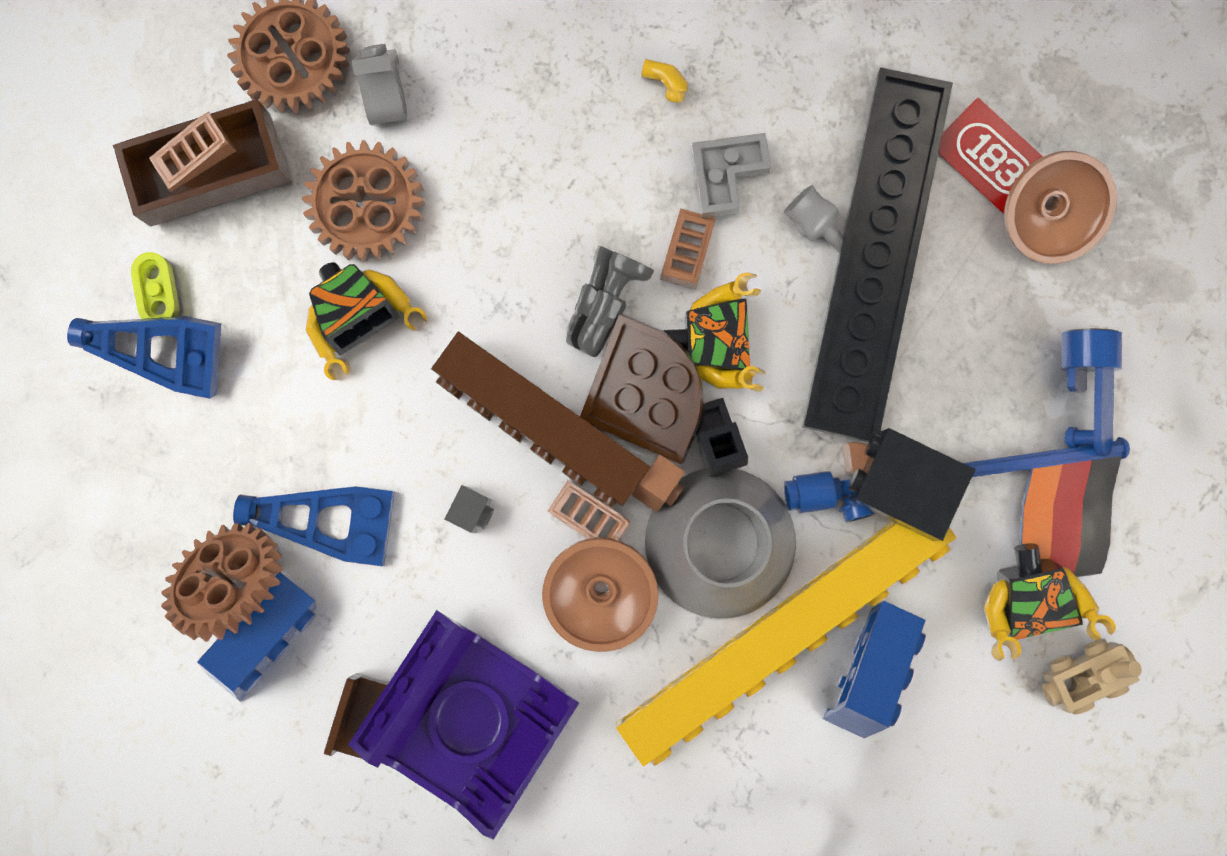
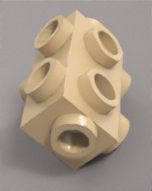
M1099 639L1083 647L1085 654L1075 659H1072L1071 655H1065L1052 660L1049 663L1051 670L1042 673L1046 683L1041 685V689L1048 703L1052 707L1057 705L1059 709L1077 715L1095 707L1094 702L1106 696L1107 698H1116L1126 694L1130 690L1129 685L1140 681L1138 676H1140L1142 668L1132 652L1127 647H1124L1123 644L1107 643L1106 639ZM1071 678L1073 683L1071 688L1067 690L1063 681Z

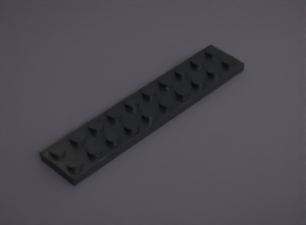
M882 67L877 72L845 222L843 241L838 255L802 428L869 442L874 433L879 435L881 432L950 100L952 82Z

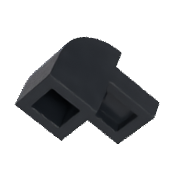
M724 398L703 403L702 417L695 436L699 445L700 455L709 476L712 477L747 466L748 455L736 422L732 423Z

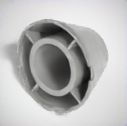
M701 469L682 477L678 483L684 488L672 506L664 503L657 513L652 510L647 524L645 551L647 561L655 574L657 584L673 602L700 616L732 618L757 610L779 592L793 566L796 536L794 524L785 503L766 482L742 470L734 469L710 477L706 469ZM713 505L731 506L744 513L753 524L757 535V551L752 563L743 573L731 579L714 580L705 577L696 569L688 553L687 538L693 521L703 510Z

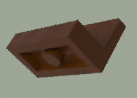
M358 673L346 679L323 754L332 756L336 752H341L362 759L348 744L388 685V682Z

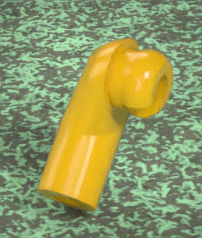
M645 59L641 77L663 82L665 87H667L665 98L674 103L682 102L685 98V92L688 91V82L674 65Z

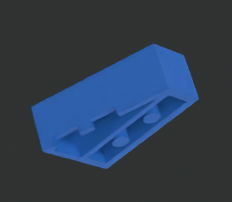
M281 572L275 576L280 581V585L270 587L268 590L274 598L262 600L260 603L264 608V612L253 611L250 614L252 623L248 625L242 620L239 623L238 633L236 634L226 629L223 639H217L197 661L205 674L239 702L259 683L263 673L271 663L277 662L290 646L288 642L296 632L302 633L316 617V614L313 612L316 609L315 600Z
M884 600L873 607L852 651L855 656L847 677L842 675L837 685L842 688L837 706L832 710L827 708L823 720L862 738H867L890 726H894L902 709L901 704L898 703L901 692L908 688L914 674V669L910 668L913 656L918 655L925 642L926 635L922 633L926 620Z

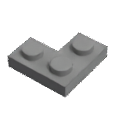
M766 133L692 143L691 149L702 218L739 213L740 205L735 178L770 173L771 163Z

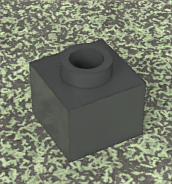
M461 485L444 520L470 533H476L479 527L485 529L494 512V509L489 507L493 499Z

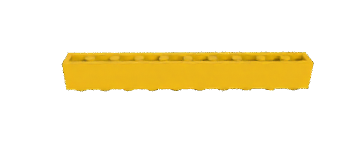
M890 522L617 721V731L643 767L650 762L654 766L658 765L672 754L670 747L681 739L685 743L691 741L704 730L701 725L714 716L718 720L733 710L735 706L732 702L744 693L747 697H750L766 685L763 679L775 670L778 674H781L791 668L797 662L795 656L807 648L811 652L825 643L828 639L825 635L836 626L843 629L859 617L856 613L857 610L867 603L872 607L884 600L890 594L887 589L898 580L901 584L908 582L920 572L918 566L924 561L930 559L933 562L951 550L948 544L957 537L949 528L943 541H932L895 522Z

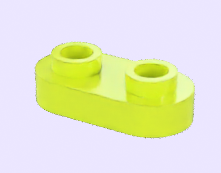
M145 252L140 254L131 265L132 284L140 318L178 317L180 307L172 265L166 258L157 253ZM159 268L158 277L151 279V271ZM165 303V312L161 315H158L157 307L160 304Z

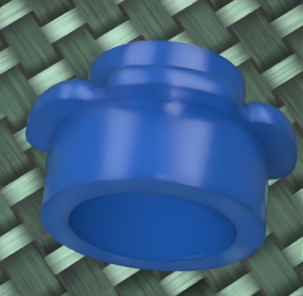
M850 497L843 499L845 506L839 509V512H843L845 522H852L875 515L874 512L849 501Z

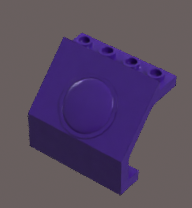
M436 610L348 745L366 763L377 768L382 763L400 772L456 809L483 836L494 840L579 705V702L568 695L566 691L488 640Z

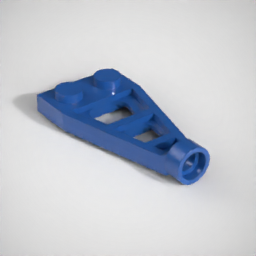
M188 316L108 321H93L76 317L69 324L67 341L72 347L82 348L86 352L174 392L209 399L216 395L222 323ZM116 332L137 334L136 357L115 349ZM170 335L177 339L176 368H168L151 358V340L154 336Z
M353 486L258 498L256 496L240 494L235 501L233 521L234 524L238 523L244 526L250 523L252 526L344 562L384 566L395 491ZM257 505L261 509V514L258 518H256ZM307 505L310 508L306 530L290 528L281 523L282 511L285 506ZM345 505L351 509L347 538L337 540L324 535L319 530L320 512L326 507Z

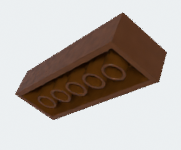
M459 331L431 368L439 376L435 383L458 400L463 394L470 398L467 405L488 421L493 416L501 420L502 422L498 427L519 443L525 437L533 443L530 450L550 465L556 459L565 466L561 472L581 487L585 481L597 488L593 495L612 509L616 503L624 507L651 467Z

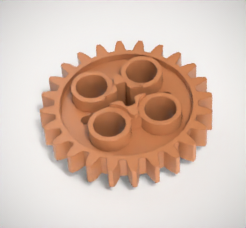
M266 0L267 6L264 8L256 2L252 3L255 14L251 16L248 13L242 12L241 15L246 24L244 26L233 25L239 38L228 39L230 45L236 50L228 53L227 57L233 64H236L230 70L236 78H239L237 84L243 91L248 90L247 95L252 100L260 98V102L266 109L274 103V107L279 113L284 111L286 104L289 105L294 114L298 113L299 103H304L309 110H312V99L315 97L324 104L326 100L323 92L328 90L336 94L337 90L332 82L333 80L344 81L345 77L339 68H346L350 65L346 57L342 56L349 53L350 48L346 42H343L347 35L343 28H339L341 23L337 16H330L331 12L325 4L318 8L316 0H307L305 4L304 0H292V2L289 0H279L277 3H274L273 0ZM301 24L297 31L287 33L291 25ZM271 28L278 30L292 52H294L308 72L309 76L307 78L301 77L270 33ZM271 44L265 53L257 54L258 49L262 45ZM315 52L322 53L317 61L307 62L311 54ZM291 73L288 81L284 83L277 82L282 74Z
M365 140L361 141L359 150H355L352 144L347 142L346 153L341 154L337 148H332L334 155L332 161L323 156L320 157L324 165L322 171L315 168L310 169L317 178L316 182L309 181L304 183L305 187L312 192V195L302 197V201L312 207L303 212L304 216L308 220H315L311 223L309 229L314 234L321 233L317 240L323 246L331 242L329 250L333 254L337 255L343 249V255L347 260H351L355 252H357L359 259L362 262H366L369 252H372L375 258L380 261L382 249L385 248L392 255H395L393 245L395 242H399L404 246L408 245L403 236L405 232L417 234L416 229L411 224L412 220L423 221L421 213L415 210V208L425 206L424 199L415 196L424 191L420 182H413L418 177L416 170H407L410 164L405 156L397 160L398 153L393 147L384 154V147L381 142H377L373 150H370ZM354 177L351 187L345 190L338 189L339 182L343 178ZM381 177L391 178V183L387 188L383 190L375 189L378 179ZM368 195L371 200L365 201L364 207H360L357 202H363L364 196ZM335 198L344 200L332 204V200ZM393 199L397 200L395 204L386 203V201H391ZM347 212L353 213L350 224L343 227L337 225L340 215ZM380 213H390V220L386 225L382 227L374 226V220Z
M238 523L234 524L231 530L225 525H221L218 535H214L210 530L207 531L206 541L201 543L195 539L193 541L195 549L192 552L187 550L181 552L185 558L184 561L172 564V567L177 572L174 575L165 577V581L171 586L161 591V594L167 598L161 604V607L167 611L164 617L181 634H186L194 641L200 637L203 641L208 642L212 635L222 640L226 629H229L234 634L238 633L239 623L242 620L248 625L252 623L250 614L253 611L264 612V608L260 604L262 600L274 598L268 590L270 587L280 585V581L274 575L283 570V567L277 562L282 558V554L276 550L278 545L261 528L255 529L250 523L244 528ZM205 574L211 575L212 578L210 579ZM232 583H235L239 588L234 587Z

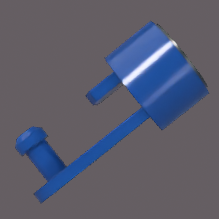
M1089 328L1073 329L1061 333V370L1067 371L1068 390L1074 393H1085L1087 390V372H1095L1094 430H1078L1077 427H1068L1064 432V443L1069 448H1076L1078 445H1094L1095 452L1099 457H1108L1112 451L1114 371L1122 369V332L1113 329Z

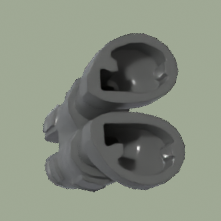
M598 245L594 254V267L590 282L582 286L578 302L575 306V313L572 314L566 328L568 329L566 336L567 344L592 357H597L614 328L618 315L623 314L626 308V301L619 298L621 291L629 281H648L651 279L654 270L629 257Z

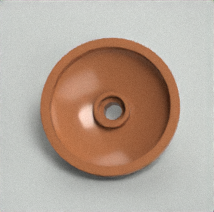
M1059 151L1039 158L1019 175L1008 194L1005 204L1004 222L1010 241L1028 258L1046 264L1064 263L1084 255L1103 238L1114 218L1117 192L1113 177L1104 164L1082 152ZM1053 196L1051 205L1045 207L1047 199Z
M590 538L570 545L554 559L544 579L542 601L550 624L563 639L584 650L607 652L626 647L645 633L656 614L658 585L648 561L636 549L615 539ZM599 582H604L608 585L609 589L606 592H599L596 590L595 585Z

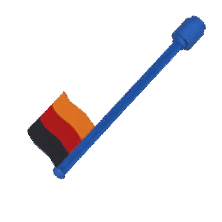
M1118 437L1116 441H1113L1112 451L1108 457L1097 456L1094 445H1085L1076 448H1064L964 463L976 469L973 477L1030 469L1021 506L1019 545L1026 543L1037 544L1040 560L1051 559L1060 566L1069 568L1076 577L1102 573L1110 547L1112 496L1121 459L1127 458L1130 453V446L1125 438ZM830 471L793 476L792 480L784 481V495L789 511L797 510L798 513L836 508L837 500H842V496L852 494L853 491L848 490L851 479L840 480L838 477L833 478Z

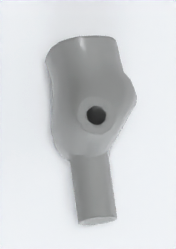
M811 185L804 189L788 205L784 213L794 222L799 233L805 239L813 242L824 237L839 253L843 235L834 226L839 210L833 203L824 199L814 186Z

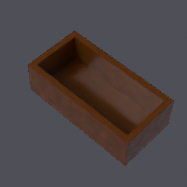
M258 99L211 113L222 127L236 152L172 192L167 188L149 158L197 118L113 144L133 216L152 227L290 183L291 179L271 115ZM210 135L204 137L208 146L214 143ZM197 142L191 145L193 151L198 156L202 150ZM184 150L178 154L185 166L191 162ZM172 159L165 162L173 175L179 171Z

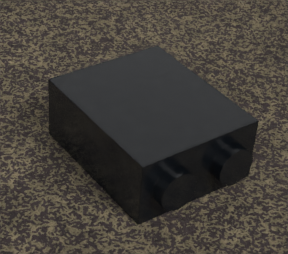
M890 428L881 431L879 435L874 433L864 452L865 455L869 456L864 469L858 468L849 483L848 490L853 491L849 501L932 541H943L976 469Z

